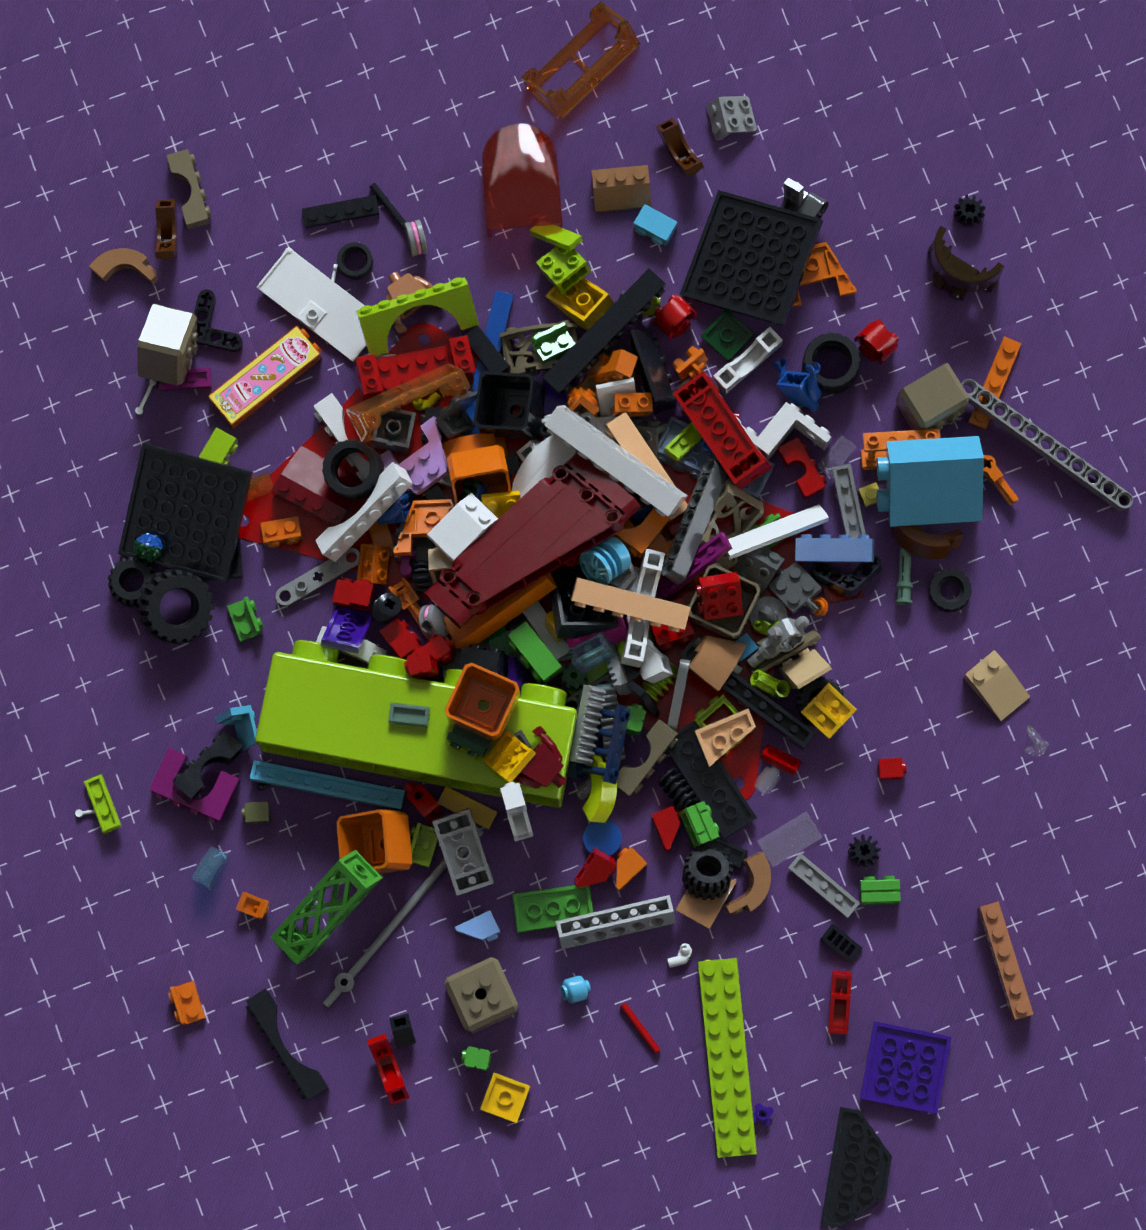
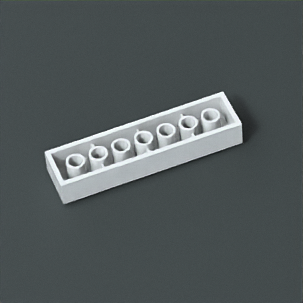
M565 405L557 406L544 424L548 428L547 432L555 437L557 435L563 439L562 442L569 448H576L582 458L586 460L588 458L591 459L597 469L601 471L603 469L610 473L609 477L612 480L625 484L624 488L627 491L640 495L639 499L642 502L655 506V511L661 516L674 515L686 499L687 495Z

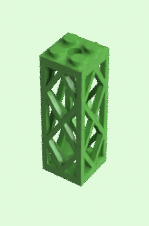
M354 850L338 860L270 936L277 947L281 948L288 955L291 961L298 965L322 946L383 877ZM345 882L343 898L337 899L339 884ZM352 883L358 890L353 896L349 897ZM330 885H333L331 901L323 902L325 891ZM329 913L328 924L319 930L321 914ZM311 916H315L313 931L308 932L309 919ZM301 918H304L301 931L295 924Z

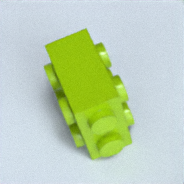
M555 246L536 262L541 273L562 295L592 272L587 262L575 249L568 251Z

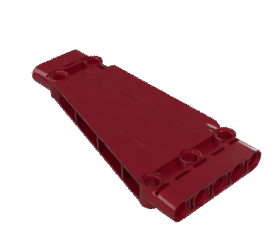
M577 452L564 465L556 466L550 478L545 477L541 479L453 561L452 568H447L441 572L440 579L424 593V596L461 629L475 615L484 613L504 599L612 535L622 531L624 523L641 506L633 496L603 471L597 469L590 460L582 458Z

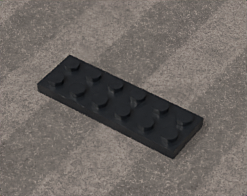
M695 721L677 731L678 735L676 738L678 741L672 749L668 747L667 752L687 783L691 786V789L695 791V795L699 797V801H704L710 807L712 812L711 818L718 825L722 837L726 839L757 819L721 761L718 759L710 767L708 766L694 732L699 728Z

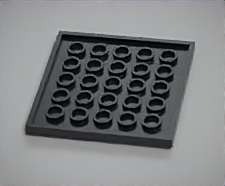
M718 190L680 296L785 327L823 220Z
M142 443L118 554L137 559L138 557L134 556L133 541L146 533L157 535V538L162 542L163 551L161 556L152 562L153 564L228 583L253 471Z

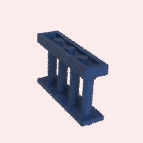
M617 705L616 711L602 709L599 712L602 714V717L615 719L613 730L597 728L599 732L595 734V736L611 738L609 749L597 747L592 749L595 753L594 755L607 757L606 768L586 766L569 761L567 776L583 779L585 773L604 776V782L616 784L619 777V766L627 724L630 720V708L623 705Z

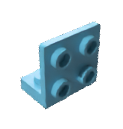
M251 705L229 708L215 717L217 724L224 723V726L235 724L238 741L243 745L242 751L256 745L257 729L255 713Z

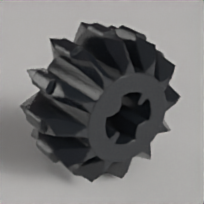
M965 195V200L959 198L958 203L954 205L956 210L953 215L958 216L957 222L963 220V226H966L967 222L970 227L974 226V222L980 224V218L985 216L983 213L985 206H981L982 199L975 201V195H973L972 199ZM966 209H967V210L972 209L973 212H968V213H967V212H966Z
M428 560L414 562L412 566L414 589L417 592L425 593L434 584L429 572Z
M862 834L861 841L854 837L853 840L856 844L849 843V847L854 850H848L847 853L850 855L854 854L850 861L852 862L857 859L856 866L858 867L861 861L864 868L868 866L867 861L874 865L875 862L872 858L879 859L880 857L874 853L880 852L881 848H874L878 841L876 840L871 843L872 836L865 840V835ZM865 846L867 847V852H869V854L867 855L866 853L863 856L861 855V850H859V848L861 847L863 849V847Z

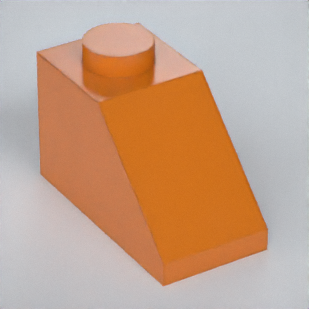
M632 846L629 849L625 847L618 854L616 889L618 891L625 887L647 866L646 861Z

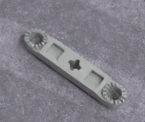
M349 548L336 562L329 559L279 588L276 592L277 602L282 606H289L359 565L360 552L355 548ZM349 553H354L357 555V559L355 562L349 563L346 560V556ZM315 573H323L324 576L321 577V582L313 580L316 577ZM288 591L291 594V598L284 602L280 599V595Z

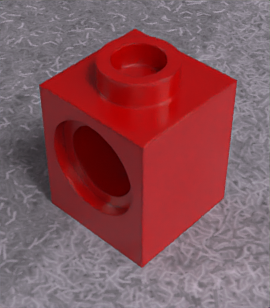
M902 758L879 759V781L903 779V774H907L906 762L903 763Z

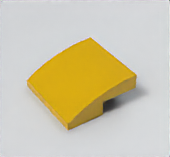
M828 683L801 713L830 739L857 709Z
M507 731L484 757L482 762L510 783L536 753Z

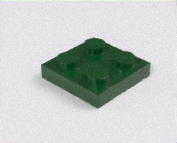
M725 310L705 330L700 338L729 362L754 336V333L731 312Z

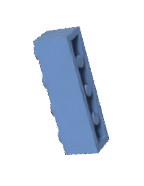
M801 534V538H796L795 561L874 562V539H869L870 535H858L857 539L850 538V535H839V538H831V535L822 534L820 538H812L811 534Z

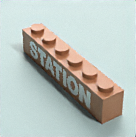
M999 901L978 908V912L1012 1021L1032 1016V1007Z

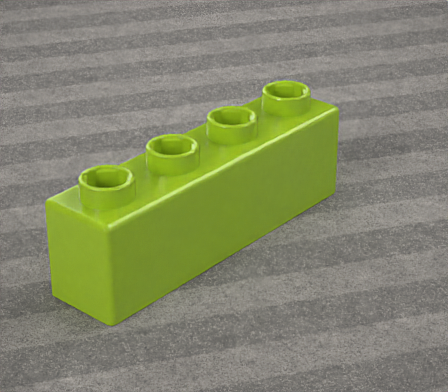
M306 640L295 641L292 654L282 652L273 654L255 742L261 751L502 797L500 788L509 782L483 763L482 760L484 758L479 756L474 758L467 754L468 751L461 748L456 750L450 747V743L447 742L449 732L452 733L455 725L449 723L445 708L462 670L448 669L445 673L444 683L414 678L405 671L404 662L407 660L392 656L372 655L369 659L368 669L337 663L338 649L321 646V643ZM523 684L520 698L503 735L507 731L513 735L522 730L532 746L531 749L534 750L538 743L541 742V738L532 731L536 727L541 726L547 733L545 735H548L554 741L562 755L561 763L563 768L559 771V774L566 778L567 781L570 753L577 722V711L575 708L565 706L567 698L565 691L546 685ZM483 700L478 703V709L481 711H486L489 708L487 701ZM399 703L430 707L428 727L389 723L390 704ZM498 741L490 742L484 757L489 753L488 750L494 747ZM566 781L560 788L552 782L547 787L542 786L539 789L520 784L524 801L561 808Z

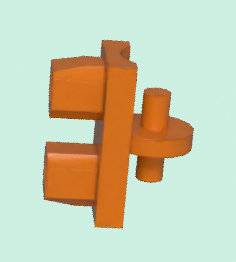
M692 346L686 352L689 359L684 362L681 358H677L672 363L682 382L689 376L693 378L695 375L700 374L706 367L705 363L708 361V358L702 348L698 350Z

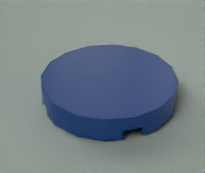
M607 820L605 823L591 822L585 829L583 842L590 854L595 847L612 856L621 845L622 835L618 826L610 820Z

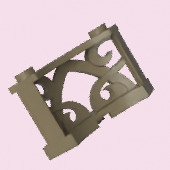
M565 320L559 323L505 329L506 332L499 334V338L502 339L504 359L511 366L505 373L530 374L532 376L539 374V370H550L564 355L560 356L558 360H551L542 364L535 353L527 351L532 344V337L538 332L550 329L555 324L565 322L567 332L576 343L577 324ZM520 339L518 344L514 343V347L520 349V351L512 352L510 340ZM513 356H517L515 367L513 362ZM524 356H530L534 359V361L532 363H527L526 361L528 360V357L524 358Z
M728 479L722 487L698 549L719 533V528L715 523L717 517L724 518L732 514L733 532L726 535L728 539L748 532L764 513L763 501L757 500L734 485L733 481ZM734 495L740 498L741 500L736 502ZM745 502L753 506L747 514H745V511L748 507L739 508ZM725 506L727 511L722 513L721 510ZM725 555L718 559L716 563L729 570L736 565L739 558L736 557L729 560Z

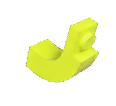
M593 755L591 756L593 763L586 765L606 768L607 762H603L600 756ZM590 774L592 783L591 793L582 809L590 822L605 823L615 805L617 782L616 784L603 781L604 776Z

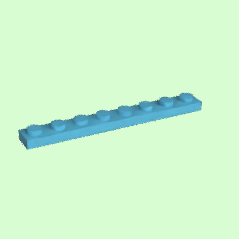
M256 760L253 761L250 774L251 781L399 811L402 809L405 795L404 790Z

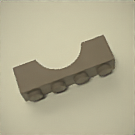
M185 149L166 155L173 178L185 180L191 186L190 199L181 207L188 230L210 224L209 217H212L209 206L205 207L203 201L207 198L204 188L200 189L199 183L202 181L199 171L195 172L194 165H197L194 154L190 155L189 150Z
M658 720L646 735L651 746L649 758L639 767L623 766L619 771L617 787L629 796L633 793L637 795L643 787L642 781L645 778L649 779L655 771L653 769L655 764H660L666 757L664 752L667 748L672 749L677 743L678 739L676 737L678 733L663 721Z

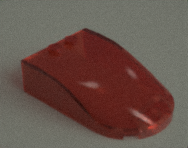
M512 124L499 129L489 138L482 154L488 237H492L491 230L558 224L559 227L563 228L557 154L551 139L540 129L527 124Z

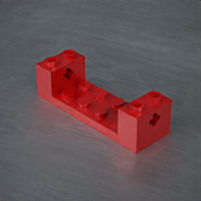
M467 335L451 338L448 340L447 345L395 356L375 359V354L357 357L354 364L362 401L471 380L476 373Z
M702 371L673 392V395L733 483L741 490L773 468L764 454L753 443L708 374Z

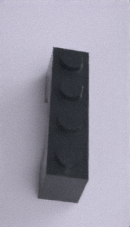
M227 731L222 735L218 734L213 739V744L209 748L205 747L200 752V757L196 761L192 760L186 766L187 770L183 774L179 773L173 779L172 790L189 805L203 791L204 785L200 774L206 766L213 763L230 765L242 753L243 745Z

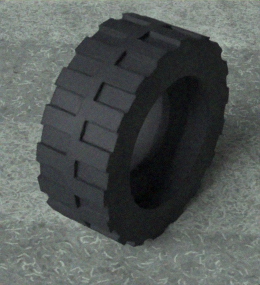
M957 569L941 570L930 582L928 590L930 601L940 611L943 610L949 613L961 610L968 603L972 593L969 578ZM952 581L958 585L959 595L955 599L948 600L942 596L941 586L945 582Z

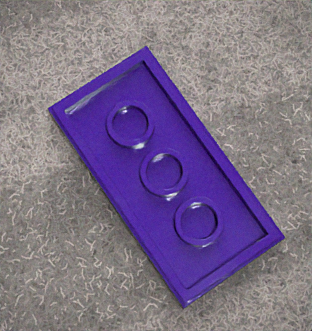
M337 605L321 639V646L359 653L373 620L371 612Z

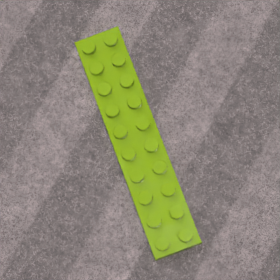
M737 958L698 962L717 1158L757 1154Z

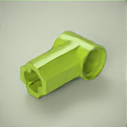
M756 670L751 675V685L765 692L770 698H783L790 693V685L784 680H778L761 670Z

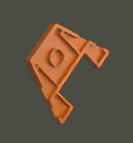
M827 242L815 244L800 286L836 279L840 297L856 294L855 286L851 283L847 273L842 269ZM799 291L796 294L792 308L802 305Z
M452 500L413 501L405 520L403 531L399 535L398 544L393 550L394 556H412V538L427 537V534L453 509Z

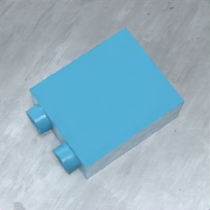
M979 436L886 442V457H877L878 481L886 480V488L877 489L878 512H888L890 527L982 521L984 457Z

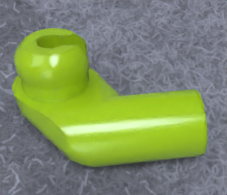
M433 392L428 399L417 397L413 400L414 408L419 411H425L427 407H434L441 399V396Z
M758 619L753 623V628L767 635V631L778 622L771 624Z

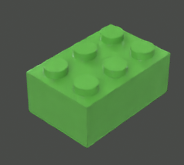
M526 621L508 635V646L515 654L518 652L521 655L519 657L520 661L526 669L529 667L532 669V676L538 684L542 682L546 685L561 673L562 666Z

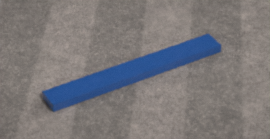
M495 290L485 334L500 352L502 339L499 338V334L506 331L514 294ZM480 358L478 359L471 392L478 390L479 376L483 372H490ZM476 400L466 410L472 421L474 419ZM475 427L472 431L460 434V436L480 434L481 430Z

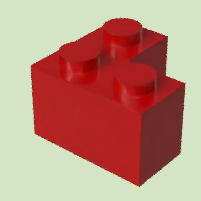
M348 578L337 579L332 603L333 605L371 612L370 609L376 590L371 581L367 579H360V581Z
M396 618L379 632L398 658L407 660V656L412 654L411 651L422 643L415 632L410 633V627L404 620L400 621Z

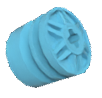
M611 536L582 553L579 557V563L587 579L608 585L617 576L630 568L631 557L625 545L619 539Z

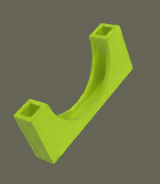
M465 277L454 278L451 282L445 284L438 283L432 288L419 289L415 293L409 295L402 294L396 299L383 300L376 305L363 306L360 310H357L356 313L369 355L375 354L376 357L389 353L387 341L392 324L402 313L416 306L433 305L445 309L454 316L461 330L479 325L469 285Z

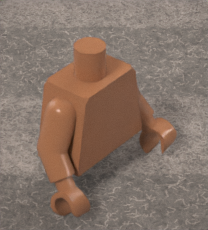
M394 272L388 278L392 284L387 287L389 294H387L386 300L396 299L402 294L409 295L419 289L432 288L433 285L419 276L413 277L410 273H407L401 277L398 272ZM423 305L406 310L394 321L397 333L402 334L407 331L400 319L406 318Z

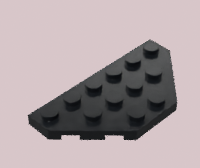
M840 1107L821 1225L841 1228L886 1196L892 1156L860 1110Z

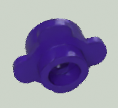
M760 1103L756 1104L753 1121L761 1122L765 1126L769 1125L770 1116L774 1112L773 1108L764 1107Z

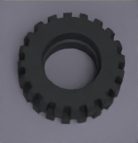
M177 569L164 570L163 573L158 572L154 574L153 579L149 578L145 582L147 586L141 588L140 593H142V596L137 599V604H140L137 614L141 616L140 622L146 627L145 630L155 638L174 644L188 643L192 641L193 637H200V632L202 630L206 631L209 627L206 623L208 620L212 621L213 615H210V611L214 610V604L210 601L213 599L212 593L208 592L209 587L207 584L203 583L202 579L198 576ZM182 589L190 597L191 609L189 615L179 624H169L161 617V600L168 591Z

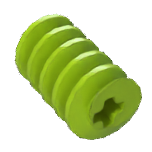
M671 662L670 666L673 675L654 684L651 682L642 683L648 696L655 702H659L657 695L664 696L662 689L669 690L667 683L674 685L672 678L677 679L678 668Z

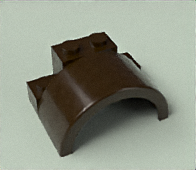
M940 226L927 252L930 254L929 256L935 270L931 279L933 285L940 290L944 289L949 292L953 299H960L961 301L965 299L969 292L988 291L991 293L999 282L1005 266L998 262L990 271L987 272V268L984 267L981 273H979L977 269L950 253L952 246H945L946 241L943 240L947 229Z

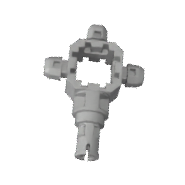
M800 616L796 620L785 618L767 631L768 638L761 643L759 650L747 659L750 666L756 668L765 659L774 658L780 652L786 653L802 643L806 639L804 629L809 624L808 618L806 616Z

